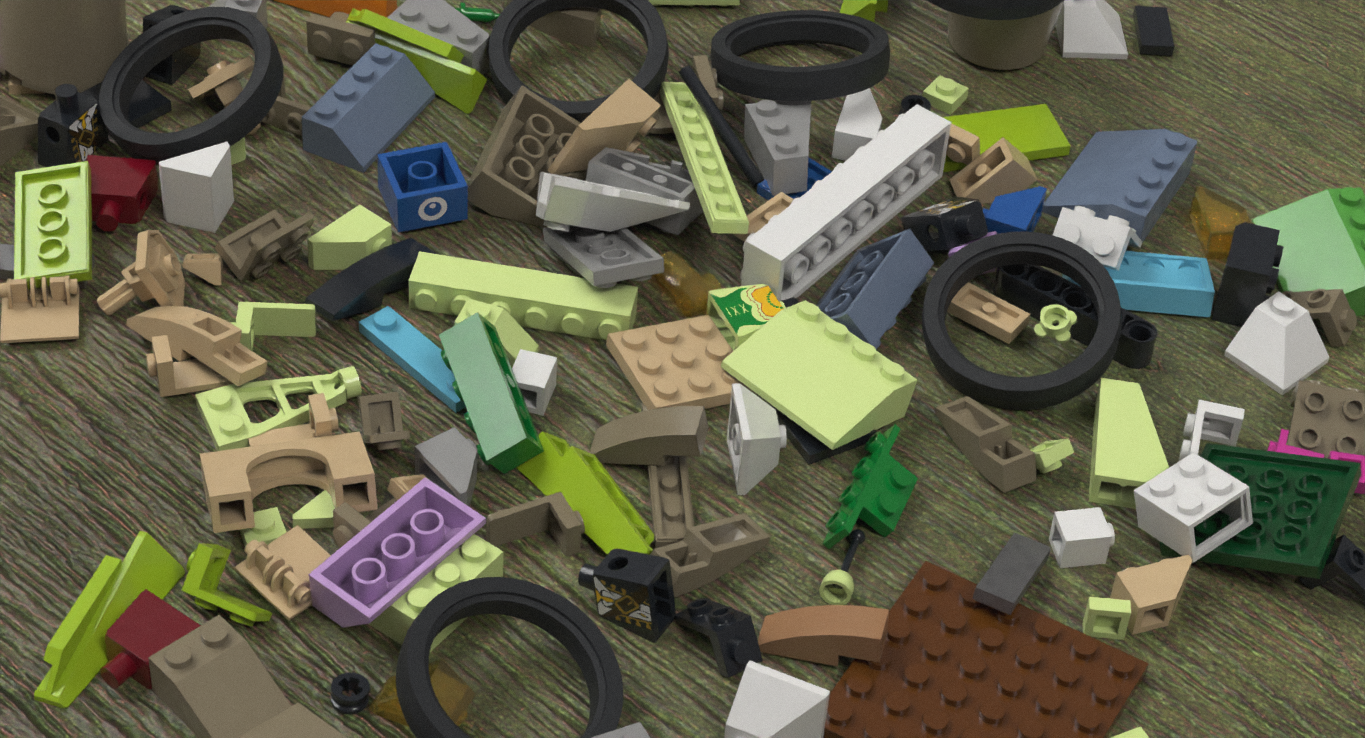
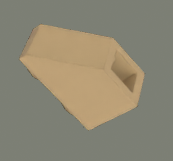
M1190 555L1172 559L1166 558L1156 563L1136 568L1130 567L1116 572L1110 598L1130 600L1131 615L1127 628L1131 635L1169 625L1186 586L1193 561Z

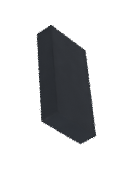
M1135 6L1133 18L1140 54L1172 56L1174 42L1167 8Z

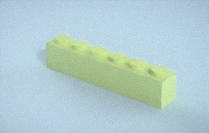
M420 251L409 278V308L458 316L469 298L504 308L522 327L607 340L609 333L632 329L637 312V286L617 283L613 287L598 288L581 277Z

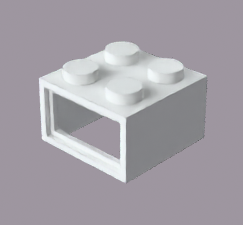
M1194 452L1134 490L1138 527L1180 555H1190L1193 560L1192 563L1253 524L1249 486ZM1219 510L1235 519L1234 522L1196 546L1194 527Z

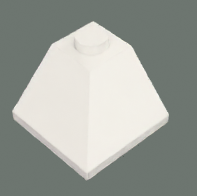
M1105 0L1064 1L1055 24L1062 57L1128 58L1119 14Z
M1277 292L1254 309L1224 354L1225 357L1281 395L1287 393L1297 385L1299 380H1305L1329 361V355L1309 311L1281 292Z
M734 383L731 390L727 444L737 495H746L778 465L780 449L786 448L787 436L785 425H779L776 409L742 384Z
M749 660L726 722L724 738H823L830 691Z

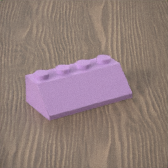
M425 477L308 574L313 607L342 628L371 623L484 526L486 518Z

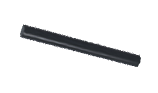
M688 65L682 68L679 74L752 187H756L764 181L763 176L692 67Z

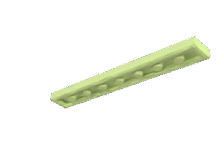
M662 82L660 96L711 233L748 234L749 221L709 119L684 82Z

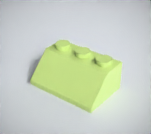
M473 534L376 619L369 623V625L402 645L413 621L438 594L449 587L471 579L503 577L504 551ZM468 617L460 619L444 628L434 638L430 652Z

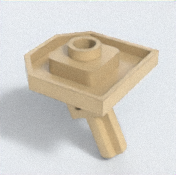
M250 55L229 65L223 60L208 68L206 71L209 76L188 90L196 102L217 92L223 105L227 107L243 91L238 80L253 71L254 61ZM259 123L247 135H254L255 133H257V130L261 127V123Z
M146 230L138 233L136 261L121 271L125 279L96 300L106 315H112L137 296L142 302L155 298L161 306H184L185 278L177 255L159 230Z

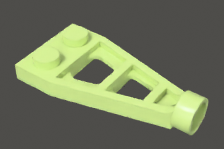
M354 366L339 369L332 374L247 382L241 386L230 384L195 394L196 405L217 451L249 447L248 438L256 437L269 430L302 425L308 422L309 403L298 409H291L285 397L286 395L313 392V394L324 393L328 408H336L346 403L347 399L361 396L362 389ZM272 400L276 402L279 413L264 422L252 423L243 406L250 401Z

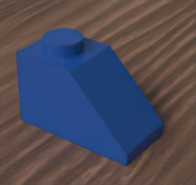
M1039 186L996 196L990 208L983 209L988 233L994 231L997 234L1021 231L1033 232L1042 216L1047 188Z

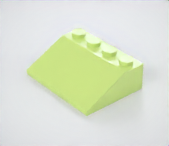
M806 300L782 309L721 363V368L832 450L860 438L874 429L877 430L905 417L917 383V379L907 373L901 365L890 361L876 351L873 345L859 339L848 331L846 326L834 321L820 311L818 306Z

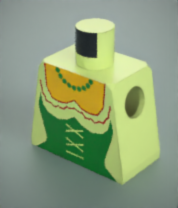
M765 284L716 289L708 292L706 315L710 316L734 351L778 312L799 302L794 297L778 301L769 286Z

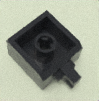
M1247 222L1235 226L1229 255L1220 282L1212 318L1213 321L1242 327L1254 309L1271 297L1265 294H1271L1272 290L1274 291L1279 269L1272 267L1279 268L1284 246L1277 245L1280 230Z

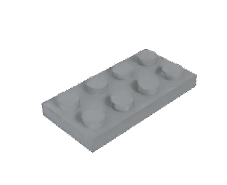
M570 225L569 232L543 228L544 242L593 286L598 288L613 287L618 281L628 279L645 281L650 279L653 274L664 272L663 257L627 228L612 232Z

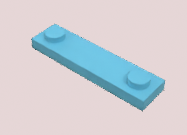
M386 306L359 321V332L450 409L457 413L466 407L465 403L459 399L453 389L452 382L455 381V377L441 357L442 350L391 307Z

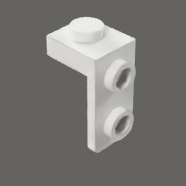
M1199 400L1195 414H1187L1183 436L1190 437V440L1183 439L1179 461L1193 452L1198 455L1200 439L1236 447L1245 409Z

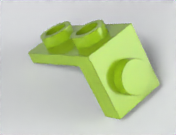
M199 543L197 549L192 552L188 559V574L181 591L195 596L194 603L203 608L217 611L218 607L230 611L229 618L238 623L253 626L255 621H270L271 612L217 589L231 550L218 544Z

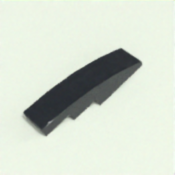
M412 238L386 246L360 259L332 277L306 298L305 304L315 305L316 312L331 321L381 307L385 293L408 287L409 278L419 251L433 254L438 253Z

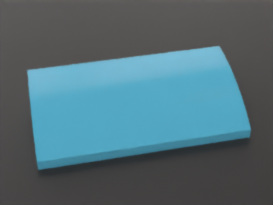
M1126 251L1119 271L1104 267L1114 281L1118 291L1120 306L1125 310L1210 318L1215 290L1207 258ZM1063 274V278H1065V279L1069 280L1070 282H1072V283H1074V284L1080 286V285H1079L1078 283H1076L1074 280H1072L1071 278H1069L1068 276H1066V275Z

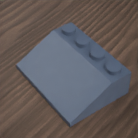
M1167 129L1096 132L1044 202L1042 212L1059 218L1062 207L1074 210L1075 206H1082L1096 212L1095 217L1108 220L1109 215L1127 220L1129 227L1136 230L1137 236L1143 243L1190 174L1198 141Z

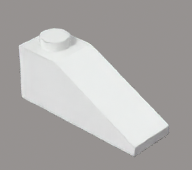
M870 88L846 96L835 129L832 158L846 161L854 155L859 147H864L874 139L881 130L882 116Z

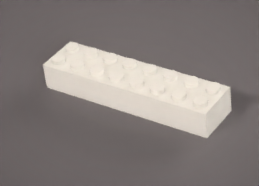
M917 104L905 114H900L894 123L885 130H880L874 139L864 147H859L854 155L844 163H839L829 175L822 180L816 181L809 191L800 198H795L789 207L779 215H774L764 227L747 237L743 245L744 262L740 273L741 286L768 285L778 301L799 297L943 176L951 122Z

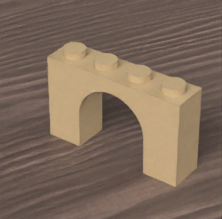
M360 431L200 453L203 488L214 533L254 528L252 500L268 489L283 485L305 484L322 488L330 494L335 509L346 502L358 512L378 510L375 473Z

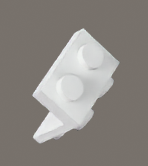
M1075 206L1074 210L1062 207L1053 236L1068 240L1085 249L1104 267L1119 271L1127 246L1137 249L1141 248L1142 241L1137 236L1136 230L1129 227L1127 220L1109 215L1108 220L1095 217L1096 212L1082 206Z

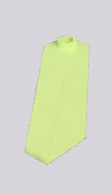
M1101 378L1094 411L1088 502L1136 509L1134 490L1168 469L1169 465L1140 384Z

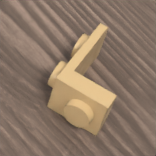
M167 335L151 337L153 353L146 354L149 377L156 376L160 397L211 390L234 384L206 364L201 363L198 359L173 362Z
M324 393L308 395L309 424L272 429L256 437L248 438L249 447L331 436L332 432L339 430L335 408H328Z

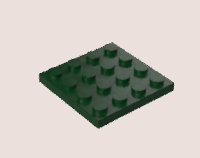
M1206 443L1200 457L1249 486L1253 524L1197 561L1320 579L1361 477V463ZM1219 510L1194 527L1196 546L1234 522L1235 519ZM1160 541L1162 556L1176 558L1182 556Z

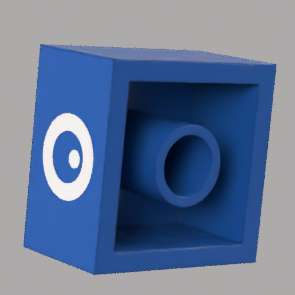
M447 142L377 154L378 188L398 232L468 219V185Z

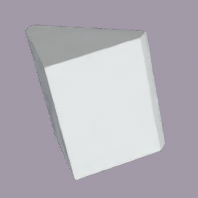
M228 142L159 162L163 214L166 222L212 233L216 232L234 202L231 152Z

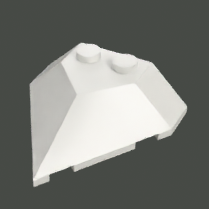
M540 172L536 216L543 219V225L551 229L569 232L570 225L612 232L689 210L690 203Z

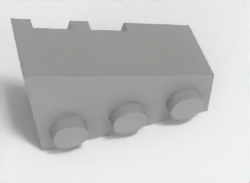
M406 0L387 17L453 45L464 55L460 64L476 69L482 75L490 69V35L446 1Z
M761 100L758 103L745 104L744 140L760 172L767 181L773 196L780 192L789 194L807 191L811 101Z
M605 147L588 162L586 177L588 182L652 194L671 200L689 202L690 207L687 211L645 222L658 227L663 232L679 235L703 212L689 171L682 169L683 162L672 160L671 166L649 162L650 156L608 147Z

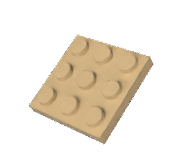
M709 315L609 333L607 336V348L648 410L675 406H704V409L730 404L732 384L734 383L742 384L757 395L721 368L722 361L733 350Z

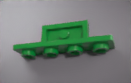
M896 424L883 434L879 431L876 432L867 441L864 447L867 454L853 469L851 475L855 478L840 495L838 501L842 504L839 510L826 523L825 528L829 531L822 544L828 549L851 533L858 517L884 538L894 531L918 480L914 474L889 455L901 430Z

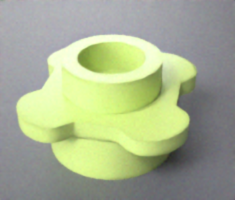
M1062 305L1045 306L1041 309L1040 323L1035 325L1034 332L1040 338L1047 336L1056 339L1059 343L1067 342L1071 337L1070 328L1077 322V316L1073 311H1068ZM1059 323L1058 326H1053L1052 324Z

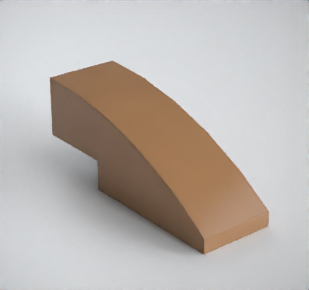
M823 605L790 609L767 615L758 637L759 648L762 653L838 666L840 656L880 663L888 633L889 609L854 605Z

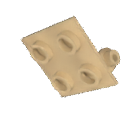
M69 275L65 277H50V286H48L47 278L42 277V287L36 288L35 277H30L29 290L26 279H7V283H0V298H2L0 342L21 343L79 339L80 287L78 280L70 279Z
M297 525L268 545L264 541H250L244 549L247 558L236 565L234 570L290 621L312 605L308 574L331 555Z

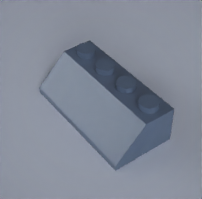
M375 43L302 116L303 150L364 173L377 159V154H382L435 98V91L406 54Z
M907 229L858 249L816 306L831 319L846 326L848 331L859 339L873 345L877 349L881 344L880 338L895 325L897 314L911 302L912 298L910 296L914 290L926 281L927 277L925 275L934 262L913 232Z

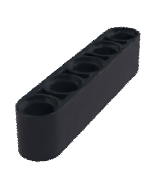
M1014 264L997 268L993 286V294L996 297L1030 314V317L1040 321L1041 309L1043 307L1054 304L1066 307L1068 311H1073L1077 316V322L1071 326L1069 331L1071 338L1089 346L1097 331L1099 322L1095 306L1082 287L1037 265ZM1121 308V334L1113 360L1132 369L1145 368L1152 359L1157 329L1150 322ZM1053 323L1052 325L1058 326L1059 323Z

